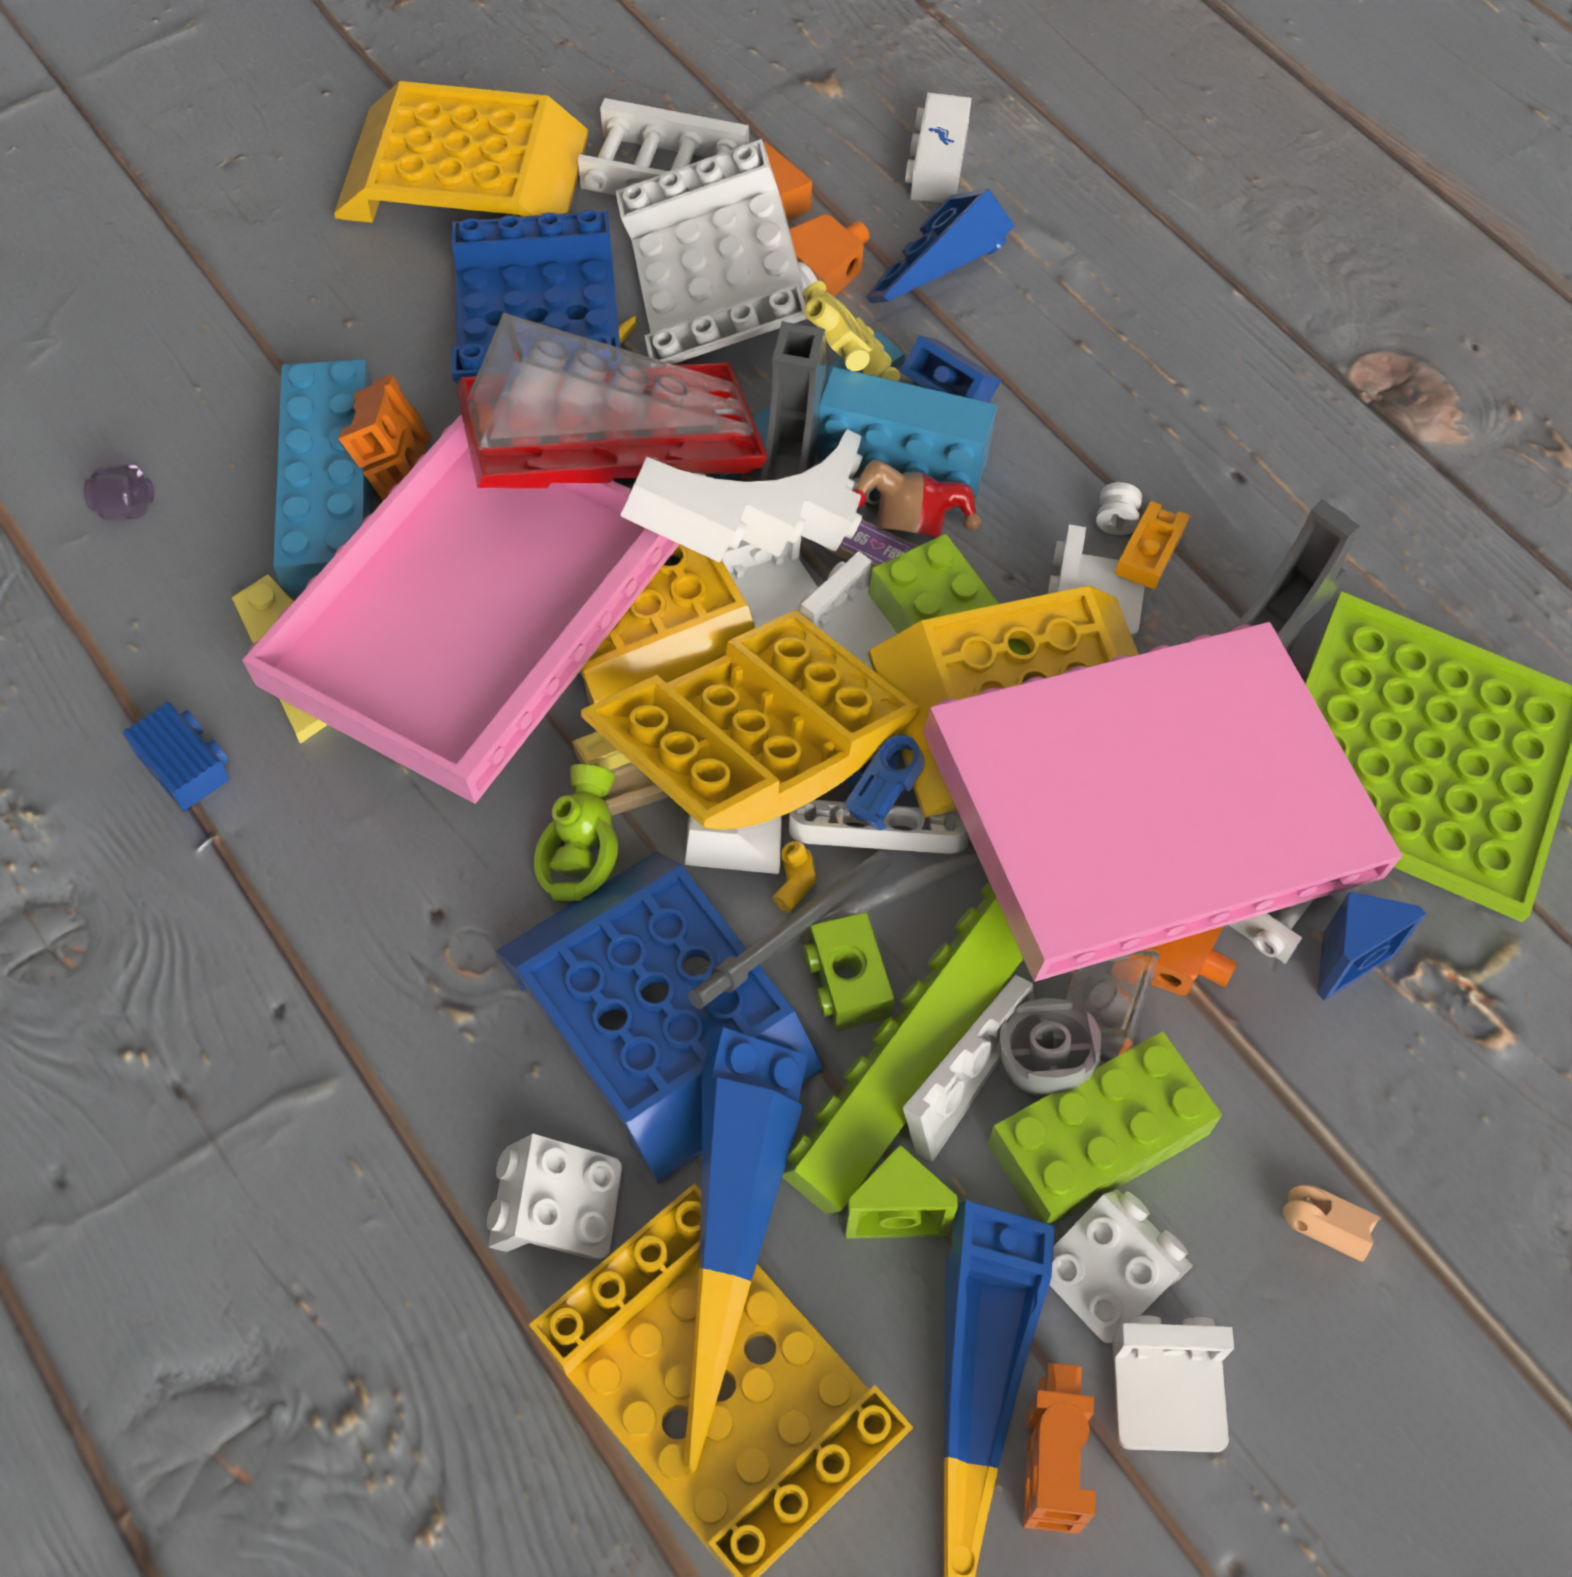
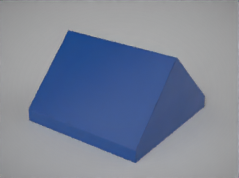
M1349 891L1323 933L1318 995L1323 1001L1397 955L1424 918L1426 912L1418 905Z

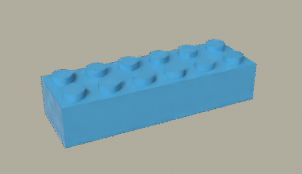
M365 359L282 365L273 567L282 590L289 597L299 596L306 589L308 582L317 576L331 561L337 549L346 544L361 527L364 519L373 513V486L363 474L364 467H358L338 439L341 429L352 424L356 412L353 408L355 392L371 386V379Z

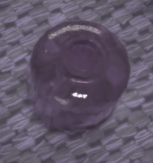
M136 465L100 466L86 480L84 496L89 509L92 512H96L103 520L139 519L147 512L149 503L154 500V487L152 481L145 477Z

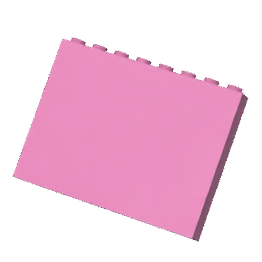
M460 415L452 425L444 429L441 437L429 451L419 457L412 470L399 484H396L390 490L388 497L380 506L364 519L361 527L347 543L337 549L331 561L317 576L308 582L306 589L290 607L280 613L274 625L260 640L250 647L248 654L242 661L257 687L476 804L671 556L679 543L621 517L620 515L632 489L614 481L606 484L550 483L548 489L477 488L476 474H474L464 428L465 424H463L462 415Z
M1270 622L1255 626L1249 624L1241 625L1230 632L1215 636L1201 635L1190 642L1171 647L1161 645L1153 648L1148 653L1132 657L1126 655L1117 656L1107 663L1088 668L1077 666L1064 674L1048 678L1033 677L1017 686L1005 689L994 687L981 692L977 696L961 700L954 698L946 699L930 707L923 730V735L1034 982L1384 879L1402 857L1400 850Z

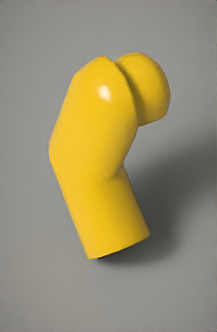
M798 841L787 843L781 851L787 881L772 896L774 903L786 913L792 911L814 887L817 880L813 856L805 848L804 844Z

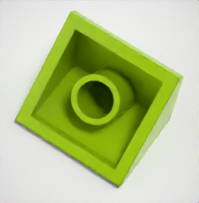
M899 1145L849 1198L845 1239L948 1236L958 1207L957 1195L906 1149Z

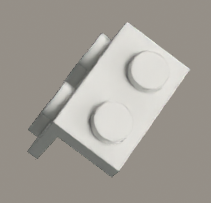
M1069 524L1065 542L1059 540L1056 542L1052 566L1060 567L1058 576H1050L1047 594L1090 585L1116 597L1131 636L1134 638L1139 630L1145 586L1134 584L1128 579L1115 575L1119 560L1082 554L1086 527Z
M801 535L795 544L787 542L779 557L741 540L736 550L728 546L721 559L749 607L755 628L793 610H797L800 613L799 604L803 596L813 587L818 589V586L799 560Z
M858 551L846 563L844 561L839 562L829 574L828 580L818 589L815 587L811 588L801 599L799 609L800 614L873 670L868 657L869 650L895 636L897 632L868 594L872 560Z
M531 1134L507 1146L500 1155L496 1168V1176L500 1179L497 1199L492 1203L487 1216V1228L491 1230L488 1247L508 1252L531 1243L592 1260H600L607 1257L610 1252L620 1187L621 1162L615 1157L536 1134Z
M1118 1189L1103 1194L1053 1246L1052 1278L1049 1284L1105 1343H1112L1113 1336L1123 1323H1128V1319L1131 1317L1141 1316L1168 1287L1179 1281L1193 1266L1185 1258L1188 1254L1185 1246L1169 1231L1164 1230L1162 1233L1158 1231L1146 1218L1150 1213L1136 1196L1130 1192L1122 1194Z
M1134 1316L1129 1318L1128 1323H1123L1117 1330L1112 1342L1117 1439L1119 1444L1129 1450L1221 1452L1229 1443L1222 1361L1234 1350L1232 1327L1215 1326L1214 1319L1205 1317L1184 1319L1182 1325L1161 1324V1318L1156 1316Z

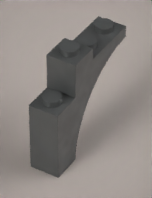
M781 322L772 358L771 406L765 447L768 457L762 467L760 481L786 478L801 474L813 467L818 444L819 403L827 382L825 329Z
M1322 499L1311 509L1297 539L1269 583L1234 628L1245 624L1255 626L1270 622L1289 654L1301 627L1334 596L1346 571L1341 566L1360 526L1345 513L1335 509Z

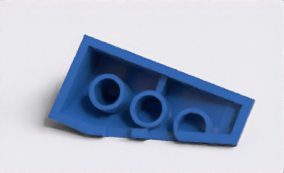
M989 189L951 195L919 228L923 236L915 242L908 243L902 250L906 258L890 266L866 298L870 303L889 302L985 254H992L1005 244V236L1015 225Z

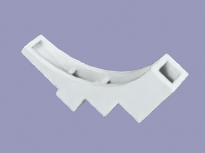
M846 429L836 449L822 463L801 474L769 481L742 482L714 479L682 471L646 457L620 516L719 563L728 546L736 550L741 540L779 557L787 542L795 544L801 535L836 552L844 537L852 539L862 519V515L856 513L861 495L852 491L855 481L850 480L856 474L863 457L857 453L862 436Z

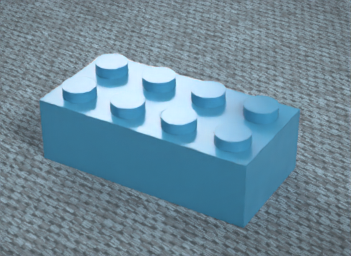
M833 367L819 403L817 459L825 460L836 449L846 429L862 436L857 453L863 457L858 469L864 470L872 460L877 459L892 466L900 473L916 471L925 473L937 481L965 483L972 488L974 496L977 497L989 457L997 405Z

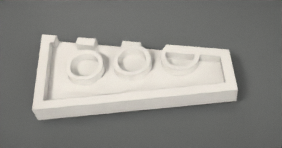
M1015 975L1005 988L1001 989L983 1014L905 1104L903 1110L916 1154L931 1162L934 1161L1001 1060L1000 1032L1004 1020L1006 1019V1022H1008L1011 1017L1016 1015V1008L1024 1002L1035 1000L1033 983Z

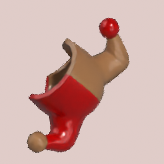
M872 460L865 467L856 489L852 490L861 495L858 508L863 506L866 500V493L873 487H876L881 493L877 521L878 529L917 533L936 539L941 535L945 513L953 507H959L965 515L963 524L967 530L974 531L982 525L981 517L976 514L974 494L969 485L955 481H937L925 473L916 471L900 473L881 460Z

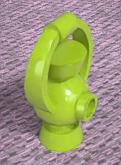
M575 764L570 767L571 789L576 793L562 796L554 803L552 808L554 820L544 830L536 846L534 855L535 875L541 887L551 895L554 901H581L584 897L596 891L606 881L615 865L618 855V840L613 829L610 809L601 797L608 794L616 776L613 772L603 767L590 764ZM563 841L565 843L564 847L558 848ZM600 845L598 859L595 864V857L590 853L589 849ZM551 868L562 874L586 878L581 882L554 883L551 876Z

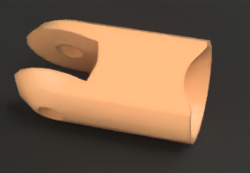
M1310 1184L1296 1186L1288 1192L1287 1198L1289 1202L1283 1206L1282 1213L1287 1224L1292 1229L1360 1262L1365 1260L1374 1242L1371 1232L1378 1220L1381 1219L1380 1216Z

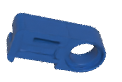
M905 735L893 736L883 743L845 802L846 808L855 818L861 821L865 819L870 826L877 830H884L886 828L883 820L902 790L910 791L924 769L925 757L917 743ZM900 749L913 751V760L909 766L904 769H893L890 767V759L896 751Z

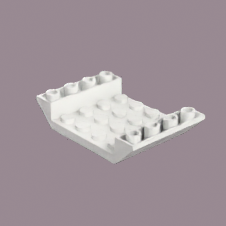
M762 139L615 191L620 217L631 238L650 329V334L645 335L651 366L673 365L779 329L782 321L796 323L807 319L804 315V309L807 304L803 297L805 287L782 199Z

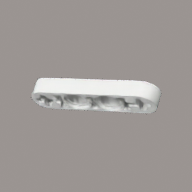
M813 800L789 813V834L793 839L801 843L944 854L962 852L969 844V835L958 811L923 818L920 807L892 806L883 820V823L886 825L884 830L875 829L865 819L861 821L855 818L846 808L845 802ZM847 823H861V824H864V825H866V826H865V827H852V826H848V825H846V824H847ZM906 826L912 828L913 830L902 831L894 829L892 827Z

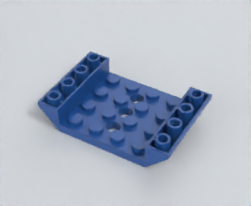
M585 210L580 213H545L540 216L526 217L511 215L497 219L482 220L468 218L463 221L452 222V250L456 268V346H452V377L457 385L461 377L622 368L608 211ZM502 323V325L493 326L494 324Z
M657 851L605 882L581 901L573 902L495 951L522 991L526 988L627 1129L630 1145L658 1184L702 1154L701 1077L713 1028L724 1027L807 1055L802 1085L823 1071V1066L796 1012L760 965L750 971L747 981L734 991L721 993L702 1009H698L691 1004L688 997L689 992L712 975V969L729 956L737 957L746 950V947L684 867ZM692 957L704 958L710 964L708 971L700 976L687 974L682 966L686 960ZM659 983L667 987L669 993L663 1001L650 1003L642 998V990L649 984ZM610 1010H618L627 1016V1020L620 1029L607 1030L599 1024L601 1016Z

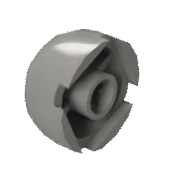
M1039 998L1024 1002L1016 1008V1015L1011 1017L1008 1022L1005 1019L1001 1025L1000 1057L1008 1078L1030 1096L1042 1099L1051 1093H1061L1076 1089L1091 1078L1099 1065L1101 1031L1094 1017L1087 1011L1085 1017L1082 1013L1073 1010L1072 1002L1056 998Z

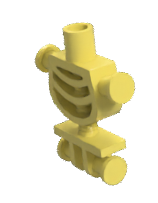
M816 281L810 284L803 292V297L807 302L804 315L815 326L825 329L826 341L844 359L846 367L850 371L862 369L868 375L899 381L900 372L897 368L891 367L892 359L884 351L882 343L874 337L871 327L866 326L860 317L856 319L838 299L828 292L825 293L826 285L824 282Z

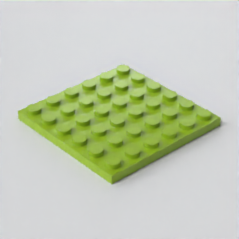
M1341 591L1335 600L1304 683L1402 854L1394 868L1523 923L1531 915L1572 774V685Z

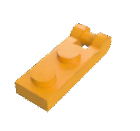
M1151 500L1121 555L1114 574L1128 579L1134 584L1143 585L1155 590L1180 539L1184 535L1191 515L1178 511L1177 514L1162 509L1163 504Z

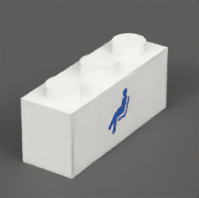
M928 92L925 108L918 107L915 131H920V134L913 133L910 156L916 158L915 160L908 159L905 183H912L910 200L943 204L951 195L957 194L972 98Z

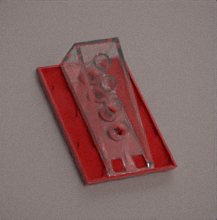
M503 313L477 376L461 377L456 388L458 400H460L459 405L463 424H465L464 428L474 474H476L477 488L548 489L550 483L606 484L615 478H637L646 457L690 473L746 474L752 472L754 468H762L768 457L730 362L673 365Z

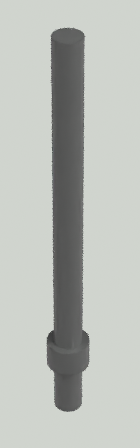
M878 850L737 957L729 956L712 969V975L689 992L688 997L691 1004L698 1009H702L721 993H730L747 981L750 971L890 865L888 854Z

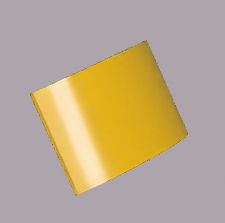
M793 610L729 640L725 656L668 683L656 674L581 709V717L704 828L736 829L763 823L790 813L842 783L874 758L886 740L897 736L917 715L919 706L797 610Z

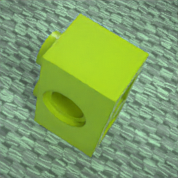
M867 912L811 925L810 944L803 945L804 956L809 972H818L822 986L816 988L819 1008L823 1017L831 1016L835 1032L892 1017L894 996ZM848 967L855 970L858 975L845 979L838 976L835 971L839 968Z

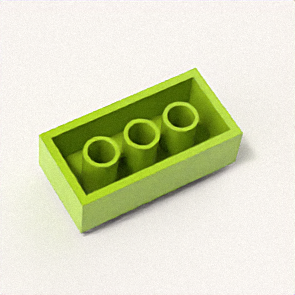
M947 534L872 568L868 594L897 634L921 620L999 604ZM1020 639L1008 640V646L1014 653L1018 655L1030 653L1028 645Z
M1164 1031L1097 1067L1091 1078L1078 1088L1061 1093H1051L993 1126L987 1146L1034 1220L1055 1225L1097 1201L1103 1194L1116 1190L1210 1135L1221 1118L1222 1113Z

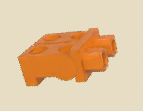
M386 375L374 380L371 386L355 392L353 408L356 412L352 424L341 429L338 437L358 467H364L363 474L383 501L388 497L390 490L396 484H399L412 470L419 457L426 454L425 445L431 441V434L422 423V417L409 404L393 375Z
M1048 1363L1046 1376L1039 1379L1038 1390L1025 1412L1024 1430H1032L1033 1433L1029 1437L1026 1453L1023 1528L1079 1534L1095 1516L1096 1490L1080 1489L1081 1449L1088 1440L1090 1432L1088 1421L1094 1414V1396L1081 1395L1082 1367Z

